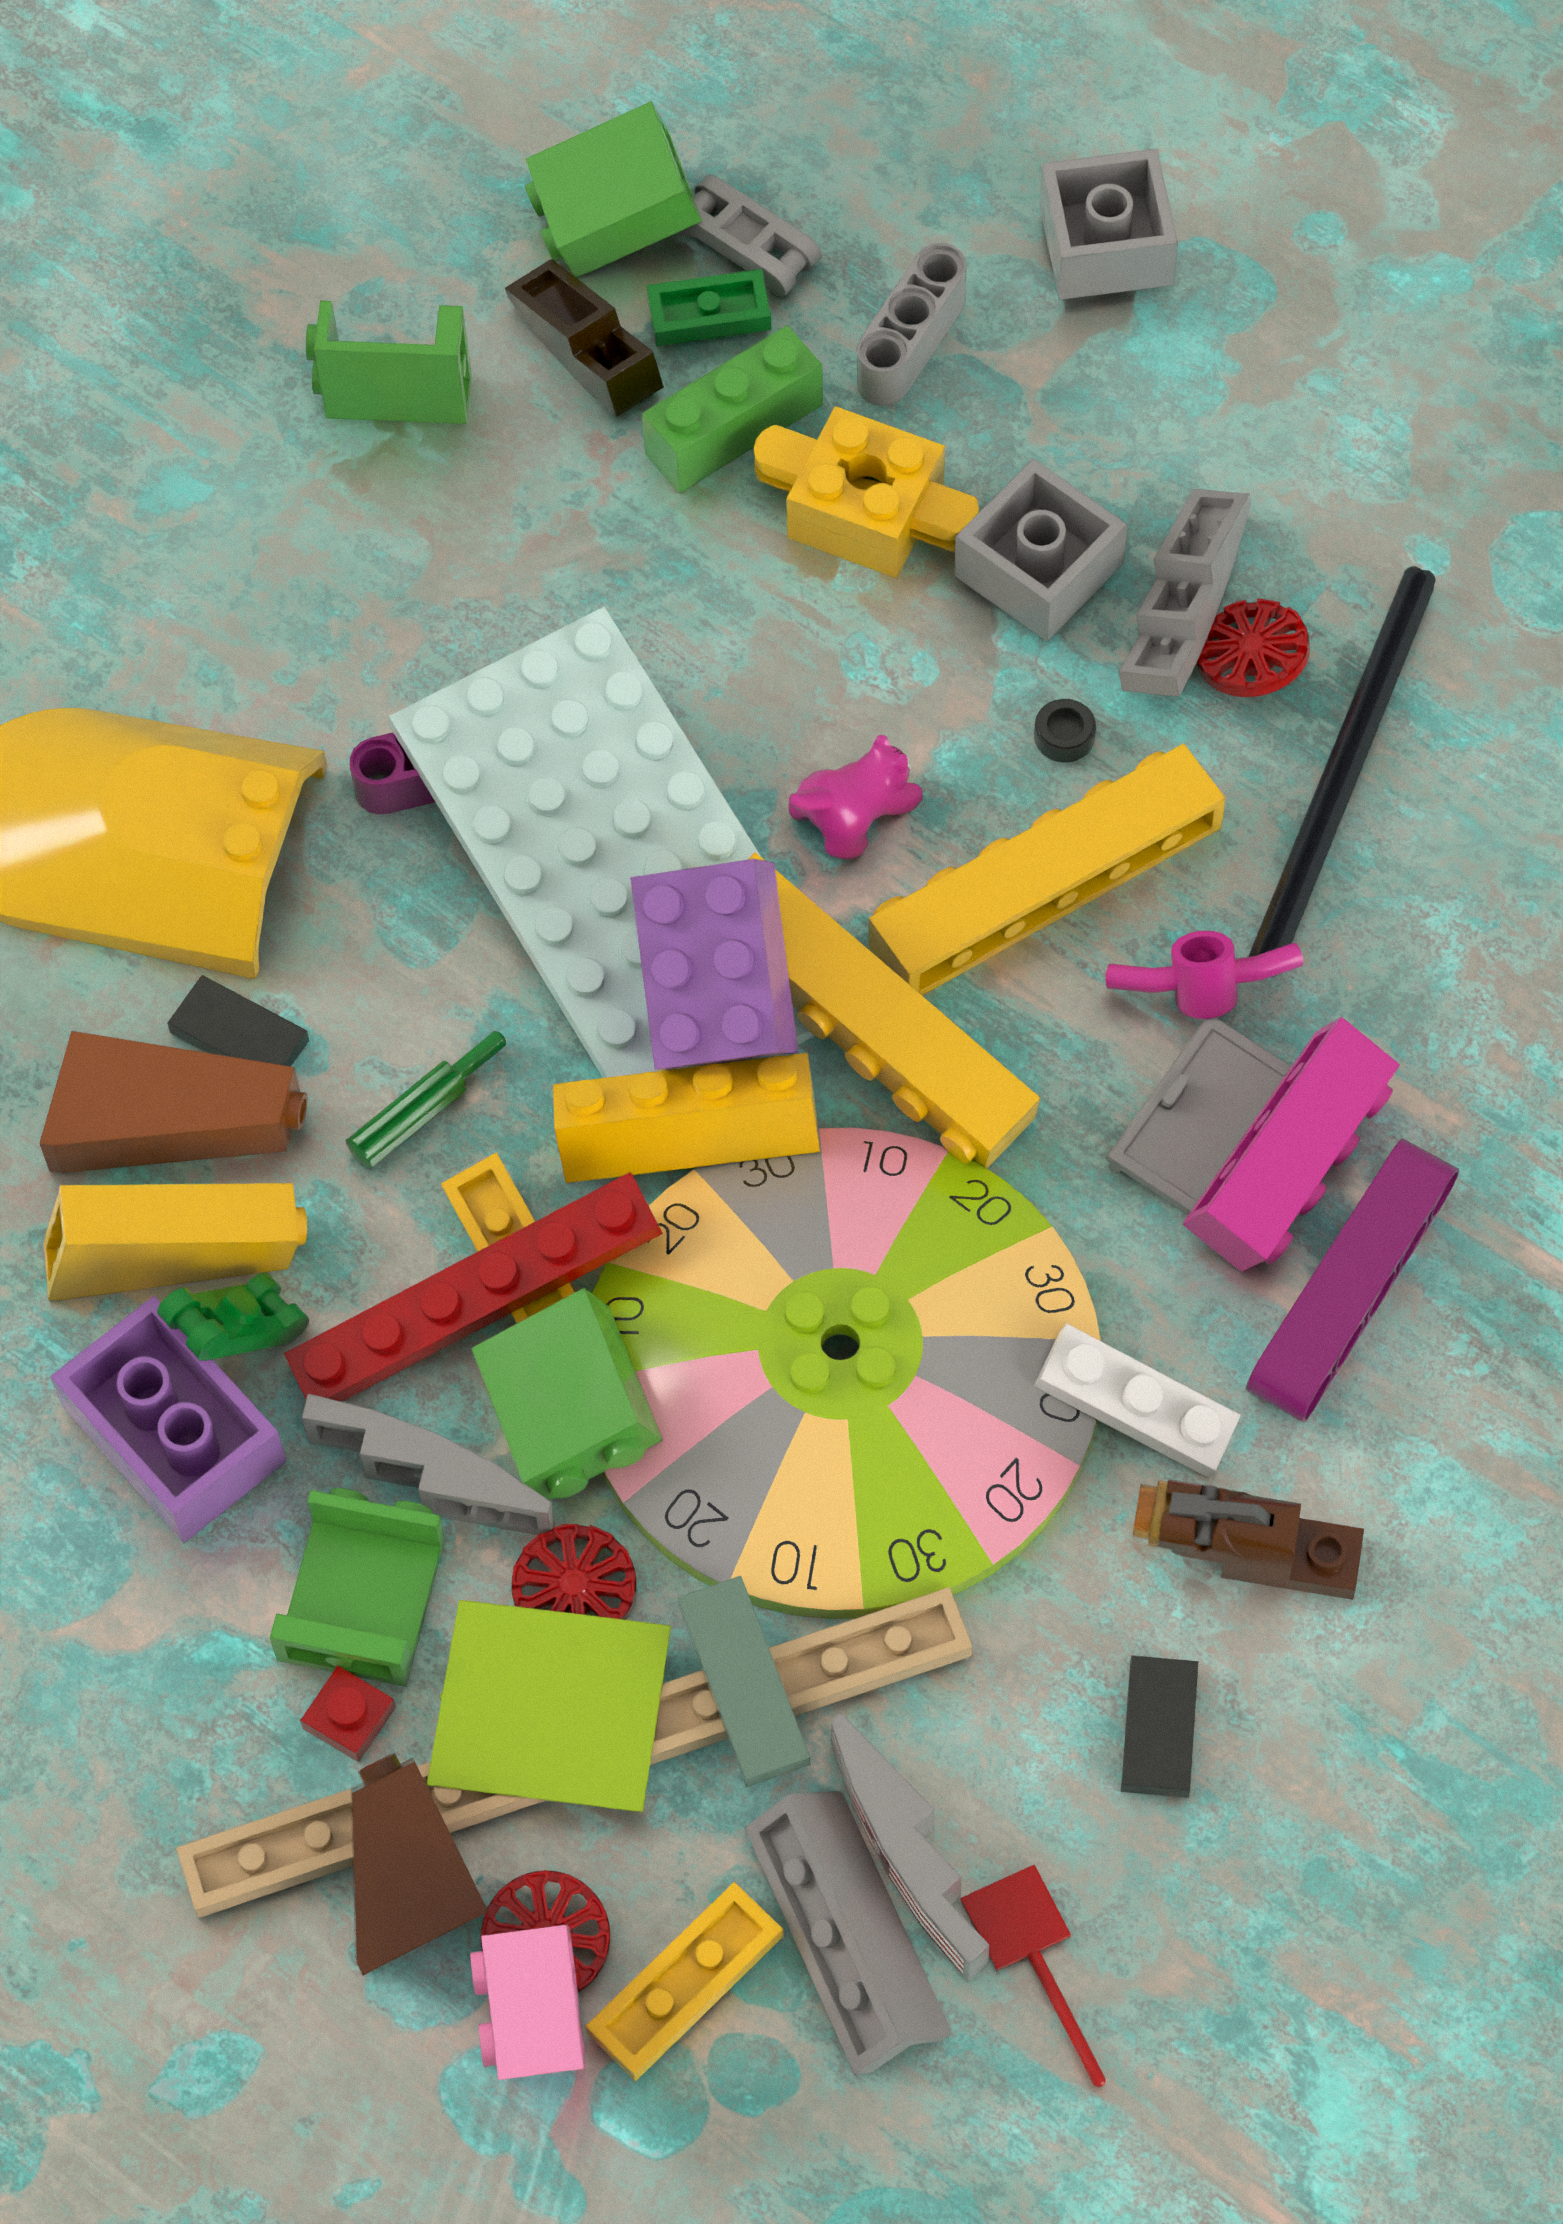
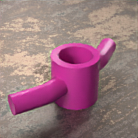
M1196 931L1178 938L1172 945V966L1150 968L1109 964L1105 981L1107 989L1147 993L1174 991L1175 1003L1179 1011L1197 1019H1210L1222 1016L1236 1006L1238 1002V983L1260 981L1302 967L1303 956L1298 945L1291 943L1253 957L1235 959L1234 944L1229 937L1215 931Z

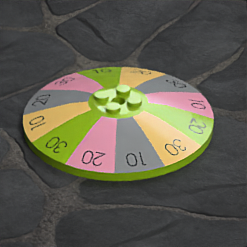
M818 1128L820 1152L695 1168L668 1187L649 1205L663 1234L605 1264L592 1294L607 1304L612 1311L663 1441L646 1449L644 1456L634 1464L623 1468H610L602 1472V1475L624 1513L643 1536L671 1562L697 1580L712 1586L741 1575L751 1603L754 1606L794 1616L823 1619H856L950 1587L953 1595L958 1594L994 1574L1019 1555L1045 1529L1064 1504L1080 1476L1092 1445L1097 1419L1047 1394L1034 1385L1059 1331L1066 1323L1101 1341L1095 1308L1086 1282L1071 1252L1054 1227L1038 1209L1007 1181L973 1160L967 1164L962 1163L951 1155L945 1147L920 1138L889 1131L863 1128ZM834 1335H847L858 1343L859 1349L849 1359L834 1360L824 1353L822 1345L828 1338Z

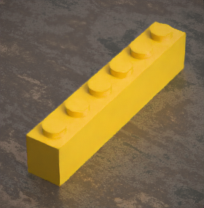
M1184 743L1167 753L1163 751L1152 753L1144 758L1135 770L1114 782L1112 780H1105L1096 784L1085 794L1082 800L1062 811L1060 809L1047 811L1028 830L1011 839H997L987 845L981 851L979 857L959 868L947 867L939 871L927 882L925 887L905 898L895 896L882 903L875 910L874 914L869 917V949L923 996L1222 828L1225 796Z
M756 852L748 858L764 860ZM775 869L792 1006L798 1010L797 1016L801 1023L819 1039L824 1040L828 1036L846 1052L844 1054L846 1061L860 1076L869 1081L876 1078L893 1092L892 1099L907 1117L916 1122L924 1119L939 1132L942 1145L951 1155L962 1163L967 1164L973 1160L988 1168L1035 1119L1040 1097Z

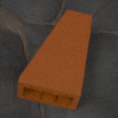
M71 1031L39 1144L49 1171L57 1173L286 1152L292 1129L301 1130L303 1127L308 1097L306 1092H300L295 1068L291 1066Z

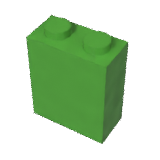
M652 101L526 158L533 179L532 182L525 185L527 195L539 217L545 215L549 225L541 229L544 243L552 259L556 262L564 259L576 278L702 222L670 131Z
M582 1288L471 1348L523 1484H526L548 1500L566 1498L579 1493L587 1486L589 1479L610 1468H623L634 1464L644 1456L646 1449L663 1441L610 1307L586 1288Z

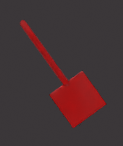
M1035 1864L961 1897L960 1901L975 1930L989 1944V1957L996 1971L1028 1957L1095 2087H1103L1106 2083V2078L1040 1952L1070 1938L1071 1933Z

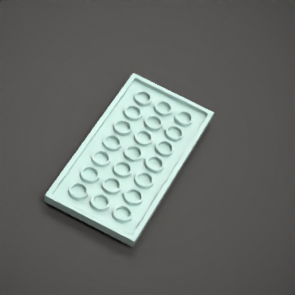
M602 607L390 715L389 726L601 1076L607 1078L663 1071L655 1070L630 877L747 860L754 852L759 856L761 855L605 607ZM793 1007L797 1045L814 1037V1035L801 1023L797 1016L798 1010Z

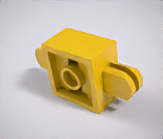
M837 406L831 412L818 439L778 425H772L762 431L755 441L754 469L756 479L767 485L789 492L786 498L788 539L897 578L917 539L955 553L956 535L979 513L978 501L974 496L944 486L945 445ZM867 476H868V477H874V478L878 479L879 481H881L882 483H879V482L876 481V480H871V479H866V478H867Z

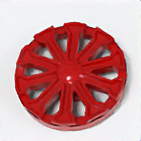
M1258 598L1257 602L1247 603L1246 600L1237 601L1223 607L1224 611L1216 615L1197 660L1201 676L1214 689L1236 697L1267 695L1290 684L1305 668L1310 655L1307 627L1298 612L1290 607L1285 608L1281 606L1278 601ZM1255 617L1253 624L1250 625L1247 618ZM1271 619H1276L1274 622L1269 624ZM1235 622L1237 629L1228 625ZM1289 631H1295V633L1286 634ZM1214 637L1220 639L1211 641ZM1296 650L1297 652L1288 654L1284 651ZM1211 657H1217L1214 660H1208ZM1275 665L1279 668H1282L1283 670L1277 674L1275 671L1270 669H1272ZM1233 668L1232 673L1226 675L1225 678L1221 676L1223 673ZM1247 676H1256V681L1247 682L1246 678Z
M565 1523L553 1527L552 1530L543 1534H538L524 1546L521 1555L513 1567L511 1588L514 1606L542 1609L552 1604L553 1606L550 1611L582 1615L592 1611L598 1617L627 1620L635 1604L637 1580L635 1568L627 1549L611 1533L592 1525L589 1527ZM576 1539L588 1540L589 1542L583 1553L577 1559L574 1541ZM560 1542L562 1544L564 1561L562 1562L547 1547ZM606 1548L613 1554V1556L593 1565L602 1549ZM537 1559L550 1572L528 1569V1566L532 1560ZM618 1571L625 1572L626 1579L622 1582L603 1580ZM527 1585L545 1588L530 1596L523 1595L522 1588ZM600 1597L619 1598L621 1604L619 1608H610Z
M543 1870L530 1872L507 1883L487 1907L488 1912L485 1913L482 1921L481 1936L567 1925L570 1927L572 1947L594 1951L596 1957L591 1965H584L573 1954L578 1993L592 1983L603 1968L610 1947L609 1920L597 1895L579 1879L557 1871ZM548 1882L559 1883L561 1890L550 1909L547 1906L544 1887ZM524 1886L531 1888L535 1910L533 1912H530L516 1898V1891ZM581 1894L587 1901L586 1906L565 1917L564 1913L573 1895ZM500 1907H507L522 1922L521 1925L498 1922L495 1916ZM591 1919L598 1923L599 1933L595 1936L573 1933L574 1928Z

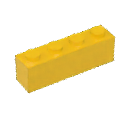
M808 1053L553 1084L554 1130L565 1183L621 1177L629 1172L632 1175L820 1152L816 1104Z

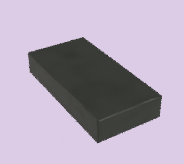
M201 975L167 1022L171 1034L207 1053L292 1066L309 1042L307 1030L204 975Z
M1131 1655L1121 1792L1189 1798L1199 1661Z

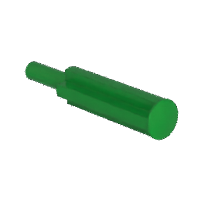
M493 1031L452 1066L445 1060L439 1063L345 1140L354 1158L366 1169L370 1170L464 1093L466 1091L463 1085L466 1083L464 1080L506 1046L505 1037L500 1032Z

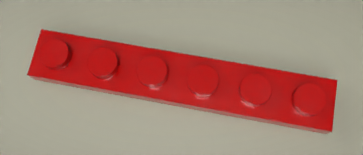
M629 1172L285 1352L284 1355L305 1399H307L308 1394L343 1402L662 1235L663 1232L632 1173Z

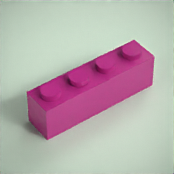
M1343 1017L1316 1031L1182 1225L1240 1272L1263 1261L1268 1265L1275 1262L1293 1239V1234L1287 1229L1298 1213L1302 1216L1307 1214L1325 1193L1327 1186L1321 1180L1331 1165L1337 1167L1342 1164L1356 1148L1360 1137L1354 1132L1365 1116L1368 1119L1372 1118L1390 1098L1393 1089L1387 1083L1400 1064Z

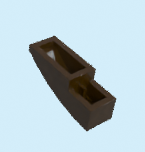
M553 259L548 260L505 287L509 300L549 351L615 417L620 416L664 388L653 351L621 327L615 307Z

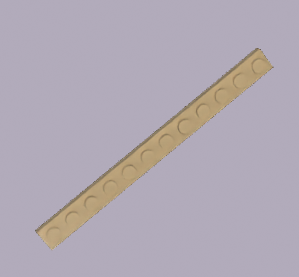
M950 1587L769 1648L794 1716L971 1657L973 1654L972 1643ZM703 1670L662 1684L650 1765L728 1739ZM430 1762L417 1766L426 1785ZM427 1785L450 1833L546 1801ZM351 1789L176 1847L198 1918L353 1866Z

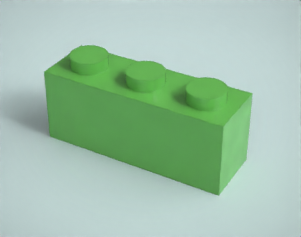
M788 325L784 326L643 412L642 422L646 456L680 494L753 449L756 438L765 429L772 425L787 428L823 405L822 363Z

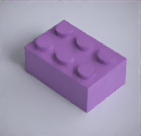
M748 859L630 877L655 1070H671L798 1053L774 862Z
M152 1296L52 1374L50 1378L64 1410L177 1537L185 1543L287 1462L279 1433L214 1360H198L186 1346V1335L180 1329H170L159 1317L157 1309L161 1302L155 1296Z

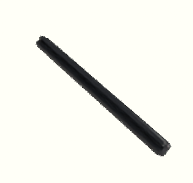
M1411 566L1404 571L1257 933L1249 957L1291 944L1433 593L1436 578L1429 570H1421L1416 566Z

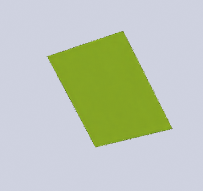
M459 1600L427 1785L643 1812L671 1625Z

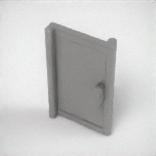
M1218 1018L1205 1019L1105 1157L1110 1163L1109 1168L1115 1173L1124 1172L1189 1215L1291 1066ZM1161 1103H1162L1164 1106H1166V1107H1171V1109H1169V1110L1163 1109V1108L1161 1107Z

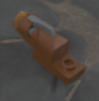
M1169 1479L1168 1481L1158 1480L1157 1486L1140 1485L1132 1537L1149 1539L1148 1546L1170 1549L1174 1554L1182 1557L1222 1563L1221 1578L1353 1600L1356 1591L1364 1529L1300 1518L1301 1503L1253 1496L1241 1491Z

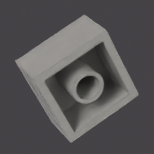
M1157 149L1042 163L1040 211L1059 300L1174 285L1178 241Z
M1033 458L956 535L954 576L1048 642L1124 564L1127 524Z

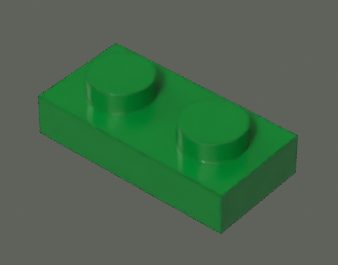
M762 269L646 285L656 346L772 330L771 313Z

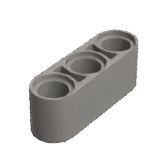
M935 243L924 247L915 256L860 338L857 345V388L862 398L869 403L885 406L899 402L908 393L963 310L966 302L967 265L965 256L955 246L946 243Z

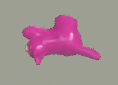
M878 735L870 751L858 761L849 763L837 770L824 769L815 771L802 780L797 792L789 797L788 809L789 814L794 820H810L814 826L821 830L825 839V852L831 857L843 860L855 859L861 856L868 846L867 832L871 823L882 815H900L914 810L923 800L922 788L918 784L907 782L911 768L908 756L899 748L891 746L885 735Z

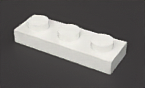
M1067 1323L1059 1331L1034 1385L1047 1394L1207 1478L1217 1470L1241 1416Z

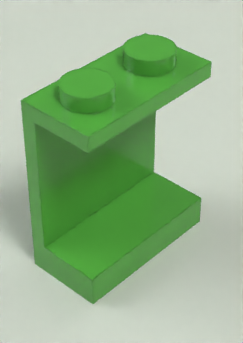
M320 300L317 324H308L306 330L307 360H314L312 367L313 394L322 395L326 418L467 424L472 372L463 306L439 305L435 345L339 341L332 301Z
M345 1488L331 1489L330 1494L310 1490L307 1503L313 1522L287 1615L276 1613L269 1638L276 1659L280 1662L333 1672L337 1666H340L359 1678L407 1687L445 1543L440 1515L433 1514L430 1508L412 1501H397L394 1506L370 1502L365 1495Z

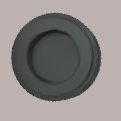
M1058 699L1049 702L1038 712L1035 719L1034 740L1039 751L1047 758L1057 762L1077 761L1086 756L1094 745L1096 733L1095 717L1091 710L1081 702L1072 699Z

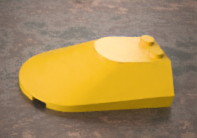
M84 708L46 709L17 717L0 725V922L21 929L255 979L260 968L258 951L266 891L303 782L309 777L324 778L327 769L325 752L323 750Z

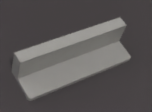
M839 1791L789 1794L745 1827L747 1835L854 2075L874 2072L911 2045L940 2042L951 2035V2030L844 1795Z

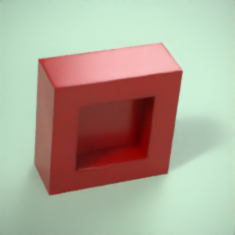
M337 1666L300 1719V1722L305 1731L359 1762L395 1710L396 1705L392 1697Z

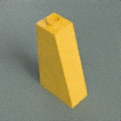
M293 1183L60 1185L43 1242L48 1300H67L287 1270L297 1246H304L306 1243L307 1216L305 1208L296 1207Z

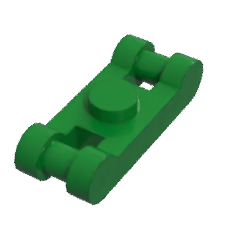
M265 1272L256 1275L246 1284L194 1294L186 1287H181L164 1298L157 1309V1314L170 1329H180L186 1335V1346L199 1361H208L288 1344L299 1337L309 1324L308 1316L296 1303L288 1305L279 1296L281 1287Z

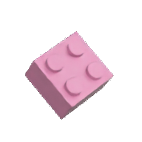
M560 1925L481 1936L483 1951L471 1952L470 1960L475 1995L488 1994L491 2023L479 2024L483 2067L497 2066L498 2080L586 2068L570 1927Z

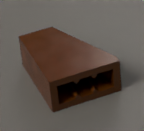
M395 1753L358 1771L363 1783L351 1788L355 1958L362 1975L488 1912L413 1757L400 1763Z

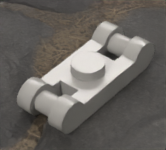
M708 174L695 187L694 199L702 222L688 227L679 233L687 238H698L746 271L762 269L766 290L772 295L784 297L796 285V275L801 270H811L821 259V250L813 239L719 177ZM711 212H720L715 218L710 215ZM774 247L785 253L779 260L769 254Z

